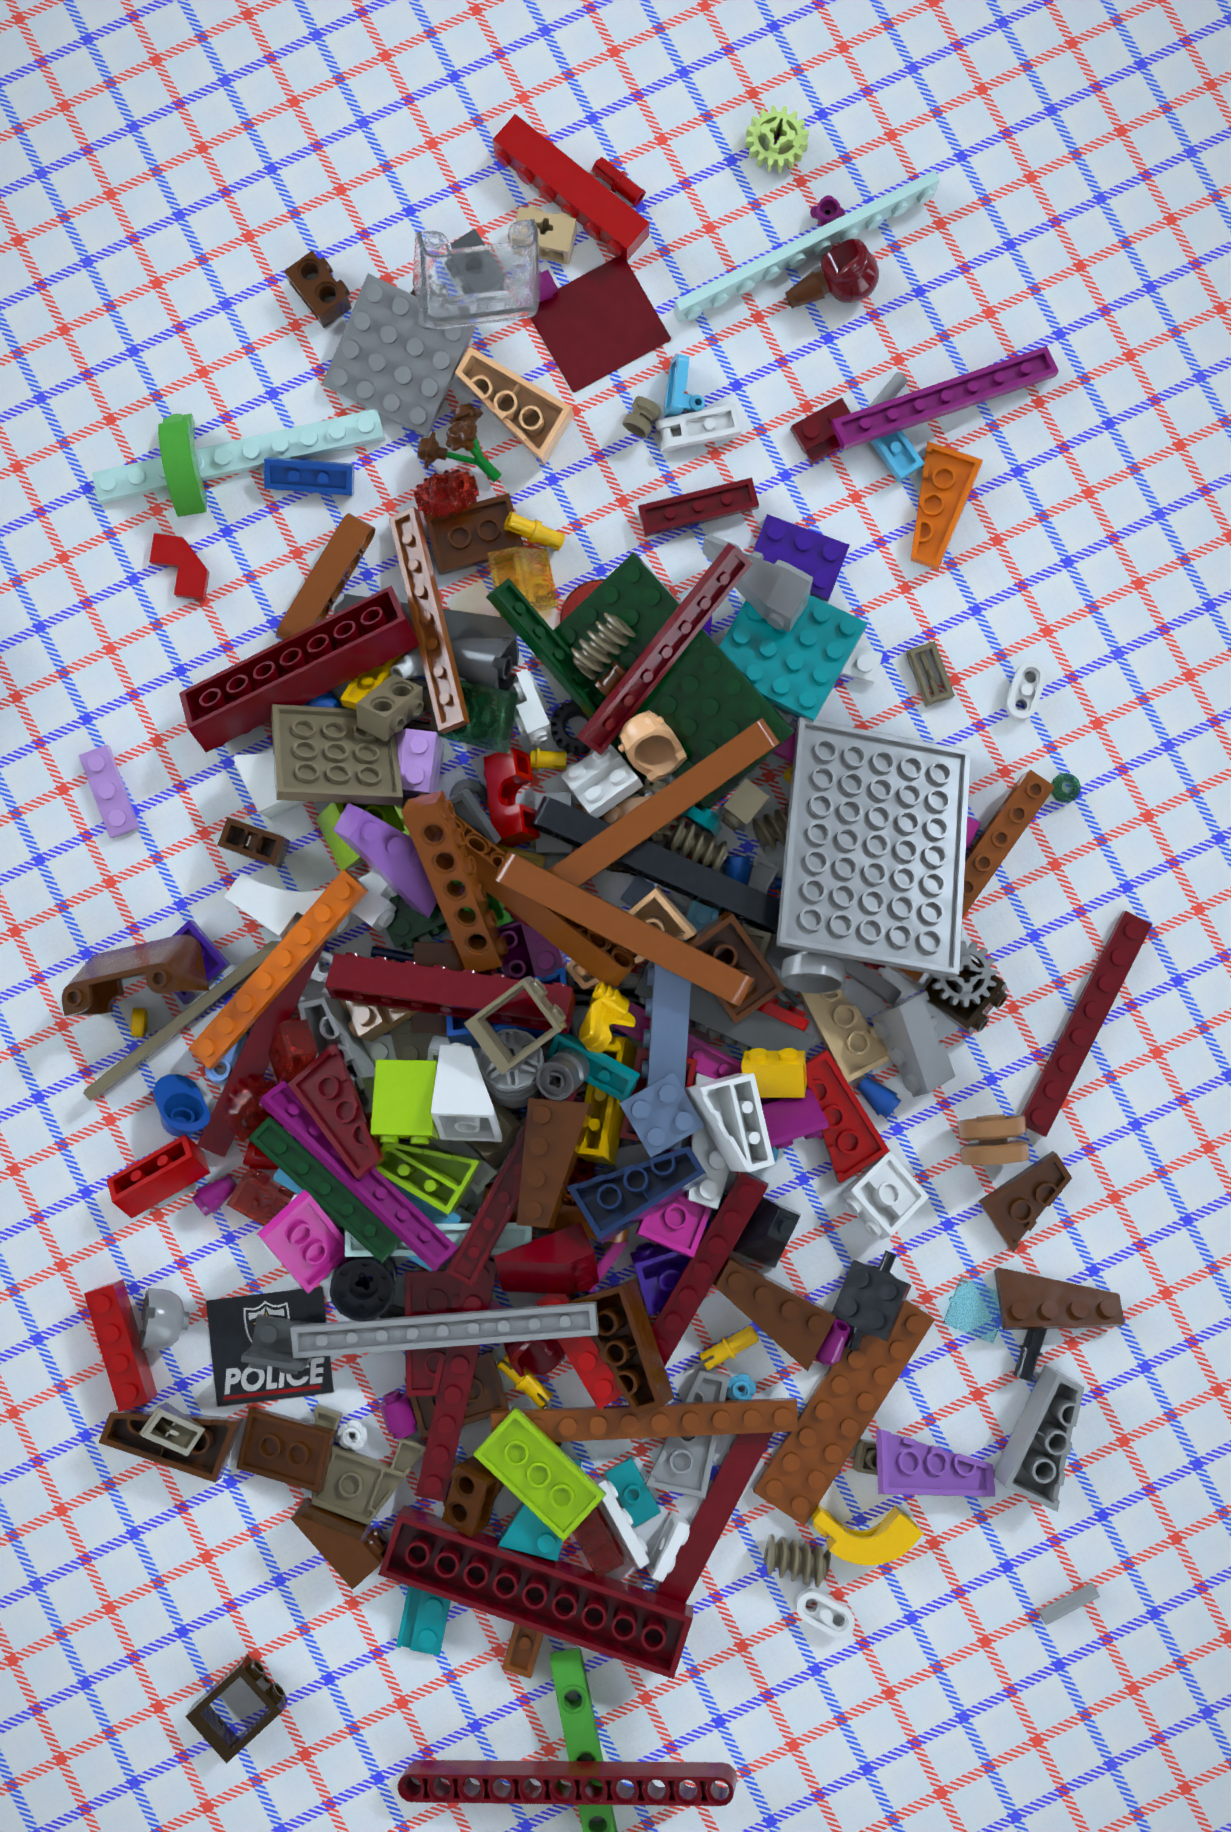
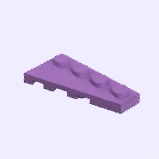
M883 1429L876 1430L878 1494L995 1497L993 1464L959 1453H951L943 1450V1448L934 1445L929 1446L917 1442L915 1439L905 1436L901 1437Z

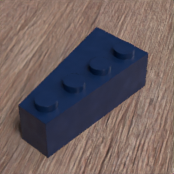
M690 1146L651 1158L648 1161L636 1165L632 1164L623 1167L621 1170L605 1175L602 1174L590 1180L566 1187L596 1237L603 1244L708 1177Z

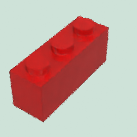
M184 1134L106 1179L112 1203L132 1219L210 1174L204 1151Z

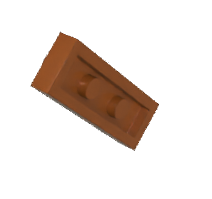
M515 1623L502 1670L531 1679L544 1633Z

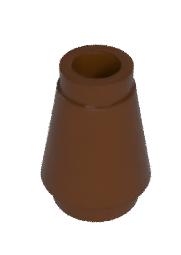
M820 270L816 273L813 271L790 290L786 291L785 296L791 309L825 299V295L830 292L824 274Z

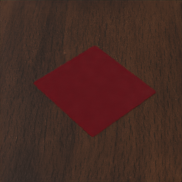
M621 256L615 257L558 288L559 291L553 294V298L525 307L550 354L574 393L671 340L669 333L630 265Z

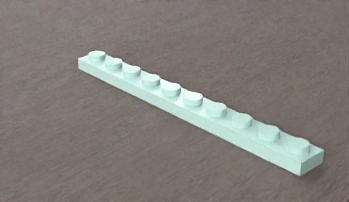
M933 170L676 299L674 303L675 316L679 322L685 319L693 320L700 316L703 310L711 306L718 307L723 305L730 296L738 292L739 294L747 293L756 283L764 279L765 281L773 280L782 270L788 267L796 268L802 265L806 258L814 254L822 255L829 251L832 245L840 241L844 242L848 239H853L857 236L858 232L866 228L872 230L878 227L884 219L892 215L898 217L905 213L910 206L918 202L920 204L928 202L935 196L940 182L936 171Z
M372 409L195 449L201 479L206 481L264 468V459L266 457L300 460L384 441L385 436L378 410ZM161 457L92 472L96 496L100 504L168 489Z

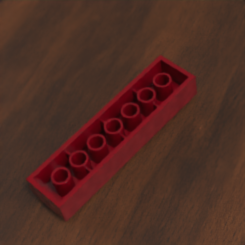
M392 585L180 692L179 695L188 730L203 750L207 753L271 721L272 704L302 706L306 702L326 694L332 689L356 679L359 675L375 667H380L385 662L419 646L420 643L407 612Z

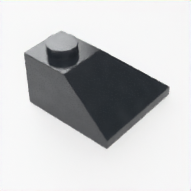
M762 1197L732 1251L775 1268L801 1214Z

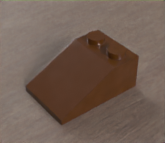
M728 911L702 928L694 936L684 941L754 978L740 1006L713 994L734 1024H737L785 989L735 916Z
M308 1498L301 1502L290 1518L352 1590L371 1574L384 1558L388 1546L386 1542L388 1540L378 1527L373 1528L370 1524L367 1525L311 1504V1499Z

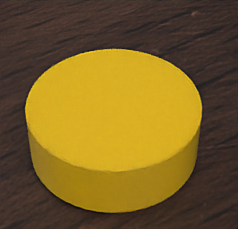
M134 1007L131 1017V1035L135 1038H144L148 1025L147 1009Z

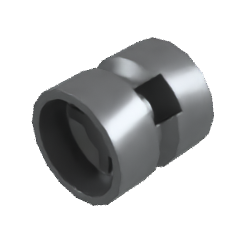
M564 1048L559 1050L538 1069L536 1082L539 1090L549 1099L559 1101L566 1099L588 1078L590 1072L589 1062L586 1056L577 1049Z

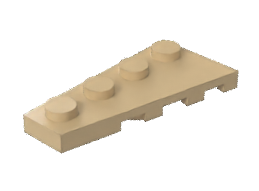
M842 990L820 994L797 991L825 1048L847 1083L890 1061L888 1050L882 1039L876 1034L874 1027L867 1023L861 1016L862 1013L859 1009L850 1003Z

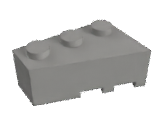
M927 990L899 1001L870 1018L874 1024L876 1034L882 1039L888 1050L890 1060L897 1066L902 1075L904 1086L911 1092L913 1097L927 1094L955 1077L944 1042H938L934 1027L938 1026L936 1017H930L925 1003L929 1000Z

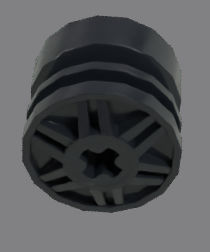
M374 1256L346 1257L334 1269L329 1290L332 1304L338 1312L350 1320L363 1322L376 1319L385 1313L393 1301L398 1270L395 1259L390 1256L382 1264ZM364 1273L365 1276L360 1278V1274Z

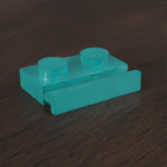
M408 1586L396 1647H407L413 1651L440 1656L451 1600Z

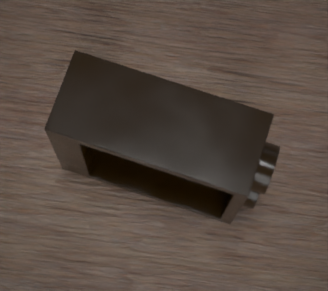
M247 1654L192 1705L185 1717L227 1764L283 1711L288 1700L283 1688L276 1682L272 1683L265 1675V1669L262 1664L256 1659L252 1660ZM241 1677L269 1710L238 1738L210 1704Z

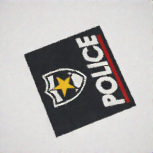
M322 1286L315 1287L309 1294L303 1289L206 1301L217 1407L334 1392L330 1356L313 1357V1360L303 1371H298L297 1374H284L279 1372L278 1367L267 1366V1369L264 1370L248 1367L249 1363L241 1362L242 1354L252 1347L256 1317L259 1314L313 1323H326Z

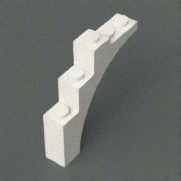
M372 871L358 879L369 891L330 936L334 938L337 933L345 929L349 922L348 917L350 914H353L377 932L390 925L397 908L389 899L397 894L380 875ZM241 873L224 898L283 939L325 890L309 892L281 890L262 884Z

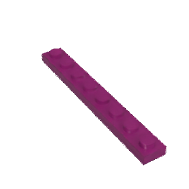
M1045 346L833 419L831 426L843 451L1056 377L1059 370L1048 347Z
M284 1080L261 1097L260 1104L434 1272L456 1253L458 1247L376 1168L363 1179H356Z

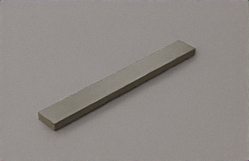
M270 941L87 1087L83 1094L89 1101L98 1099L247 980L280 942Z

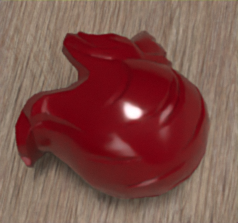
M848 239L826 252L822 257L821 269L829 286V292L838 301L856 303L870 296L875 290L879 280V268L876 259L860 239Z
M557 1339L503 1343L509 1363L519 1377L525 1376L524 1370L533 1376L547 1374L565 1360V1352Z

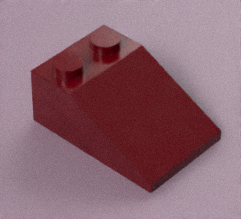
M581 1222L493 1256L503 1292L572 1294L577 1291H587L599 1283L595 1252Z

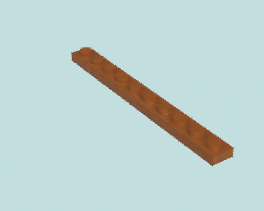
M796 1398L667 1403L663 1407L634 1414L629 1405L605 1406L598 1410L597 1406L521 1410L553 1442L798 1431ZM512 1410L491 1411V1433Z

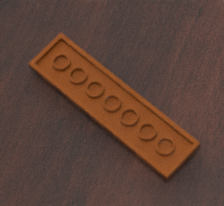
M905 1300L888 1342L875 1336L863 1335L857 1352L844 1346L841 1360L830 1366L798 1416V1431L788 1432L753 1487V1492L805 1526L935 1319L911 1302Z

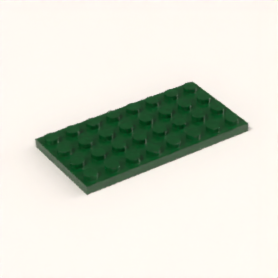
M633 552L553 631L569 650L574 647L581 651L583 648L579 642L580 638L590 642L591 639L587 631L591 630L598 633L599 630L595 623L597 621L605 625L608 623L603 615L605 612L617 616L636 635V637L627 635L629 644L627 646L619 644L621 652L618 655L611 653L613 660L628 671L681 603L643 560ZM701 628L632 716L634 717L650 710L657 716H661L674 732L687 755L685 762L671 773L675 779L762 718L764 719L780 744L699 801L698 804L702 809L704 807L708 809L713 807L795 733L794 729L703 628ZM603 662L604 670L602 672L595 671V680H601L612 667L610 663Z

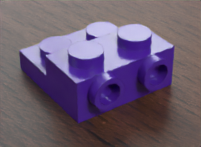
M645 1242L638 1245L636 1251L631 1252L630 1256L647 1312L651 1316L661 1311L690 1258L659 1244L653 1245L650 1242Z

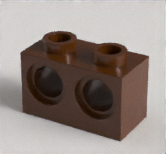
M310 251L284 270L289 284L323 328L352 308L348 296L351 295L350 291L341 279L336 282L332 277L333 270L324 257L319 259L313 251ZM311 273L318 274L313 280L306 279ZM330 295L335 296V299L332 302H323L325 297Z
M474 1456L462 1463H458L452 1470L450 1476L452 1483L446 1501L443 1502L445 1509L442 1521L469 1537H473L488 1527L500 1480Z

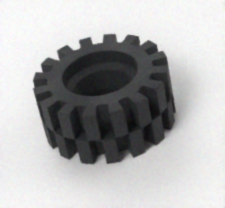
M570 699L571 702H563L559 709L556 708L554 711V716L551 718L552 737L556 745L566 751V753H574V755L584 753L585 755L589 753L591 748L580 739L571 737L566 731V724L569 719L576 716L583 717L587 722L590 719L576 702Z

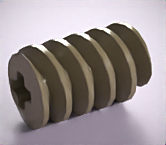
M606 612L603 615L608 623L605 625L597 621L595 624L599 632L587 631L591 641L587 642L580 638L579 642L583 649L581 651L574 647L570 649L574 655L573 662L592 680L596 679L595 671L602 672L604 670L603 662L609 664L613 661L611 653L618 655L621 652L619 644L623 646L629 644L627 635L636 637L635 633L624 621Z
M789 804L785 805V814L778 808L774 810V818L768 813L764 814L763 823L758 818L753 819V831L764 854L765 845H768L773 851L776 850L777 840L785 846Z
M682 817L678 820V825H675L664 847L670 843V851L675 853L680 849L681 856L686 858L688 855H691L692 861L696 863L702 861L701 865L707 868L711 866L712 870L718 872L729 851H726L727 842L724 840L716 846V835H712L708 840H705L706 830L702 829L698 834H695L696 824L692 823L689 827L684 828L685 818Z
M770 1534L764 1553L767 1575L771 1576L776 1567L779 1569V1578L783 1579L788 1570L791 1573V1581L795 1582L798 1575L802 1574L803 1584L807 1585L810 1578L814 1577L815 1587L817 1588L825 1580L831 1560L829 1549L826 1550L824 1555L821 1546H815L811 1552L809 1543H803L799 1549L797 1540H792L787 1547L785 1537H780L775 1544L773 1534Z

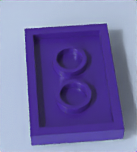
M767 514L753 552L762 553L764 556L763 560L775 564L777 560H781L812 576L813 582L810 595L828 602L850 545Z

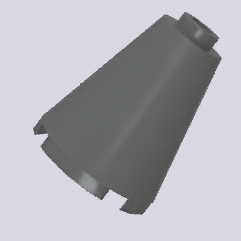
M450 637L459 677L495 696H505L515 679V676L510 674L512 665L518 666V642L510 637Z

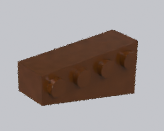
M528 1098L517 1225L554 1228L567 1191L566 1186L574 1170L590 1117L596 1105L585 1102Z
M728 1256L713 1285L808 1371L836 1316L828 1308Z
M635 1278L581 1295L569 1301V1304L596 1301L599 1334L591 1337L600 1350L599 1355L604 1364L607 1362L615 1375L614 1380L634 1414L663 1407L674 1398Z
M117 1409L109 1413L99 1443L215 1483L223 1476L243 1418L185 1414L205 1428V1431L189 1455L185 1456L148 1440L139 1434L154 1411L124 1410L119 1412Z

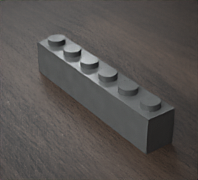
M650 960L647 961L633 994L639 996L637 1002L645 1005L646 998H651L652 986L646 985L647 969L653 968V962ZM691 982L689 1020L694 1021L691 1027L706 1034L711 1029L721 1034L719 1040L734 1047L739 1042L748 1046L747 1051L754 1048H763L766 1051L794 1048L797 1051H805L806 1058L815 1036L757 1009L737 1024H734L710 991Z

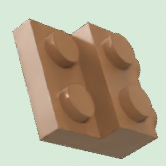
M339 1000L342 1008L349 1012L352 1020L348 1022V1026L352 1034L370 1042L375 1041L418 1013L410 1010Z

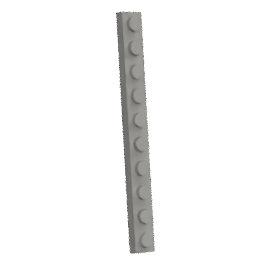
M596 1301L380 1318L364 1322L354 1320L294 1325L290 1328L293 1359L595 1336L599 1334Z

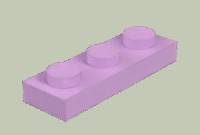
M104 745L80 754L79 758L109 837L114 839L139 829L140 825L110 746Z

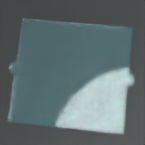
M960 1277L953 1297L949 1298L951 1303L943 1323L994 1343L1002 1323L997 1291Z

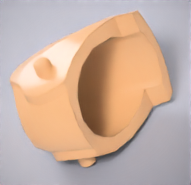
M650 710L630 718L620 731L619 738L622 744L618 746L620 752L625 751L633 767L646 775L650 782L654 783L668 776L687 759L680 741L671 728L664 722L661 716H657Z

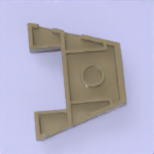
M317 1404L314 1409L315 1424L334 1429L337 1432L343 1413ZM408 1436L401 1438L392 1465L333 1444L324 1489L320 1493L312 1491L311 1504L369 1525L419 1458L424 1454L427 1443Z

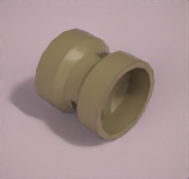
M637 396L632 404V412L626 415L622 424L634 435L647 438L652 431V422L657 420L661 414V408L653 401Z

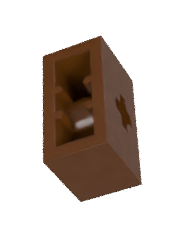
M227 817L217 846L281 869L291 841L283 836Z

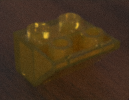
M513 547L487 552L494 589L509 578L537 612L559 608L547 549Z

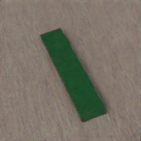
M271 1116L248 1138L301 1189L307 1191L331 1217L382 1264L403 1243L339 1179Z

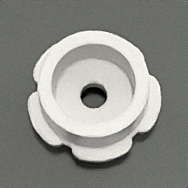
M349 1420L347 1424H342L338 1429V1436H340L339 1444L344 1449L359 1450L363 1447L364 1440L368 1437L366 1427L357 1420ZM350 1433H354L355 1438H351Z

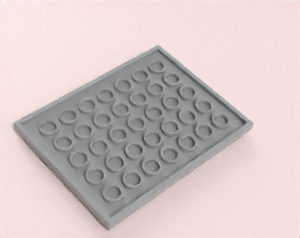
M800 717L797 720L776 946L952 978L959 975L970 750L819 720L813 722L804 717Z

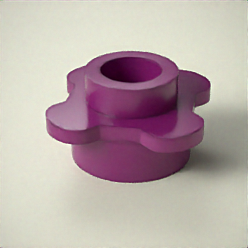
M827 195L819 201L817 206H812L810 215L812 218H816L822 227L844 216L845 210L840 207L839 202L835 198ZM825 211H829L830 214L826 215Z

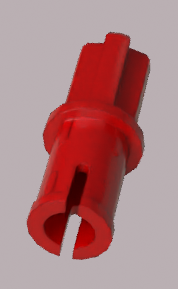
M600 157L595 161L592 167L593 173L611 186L613 193L617 191L632 203L634 207L638 206L643 200L646 191L629 179L627 172L619 171L605 158Z

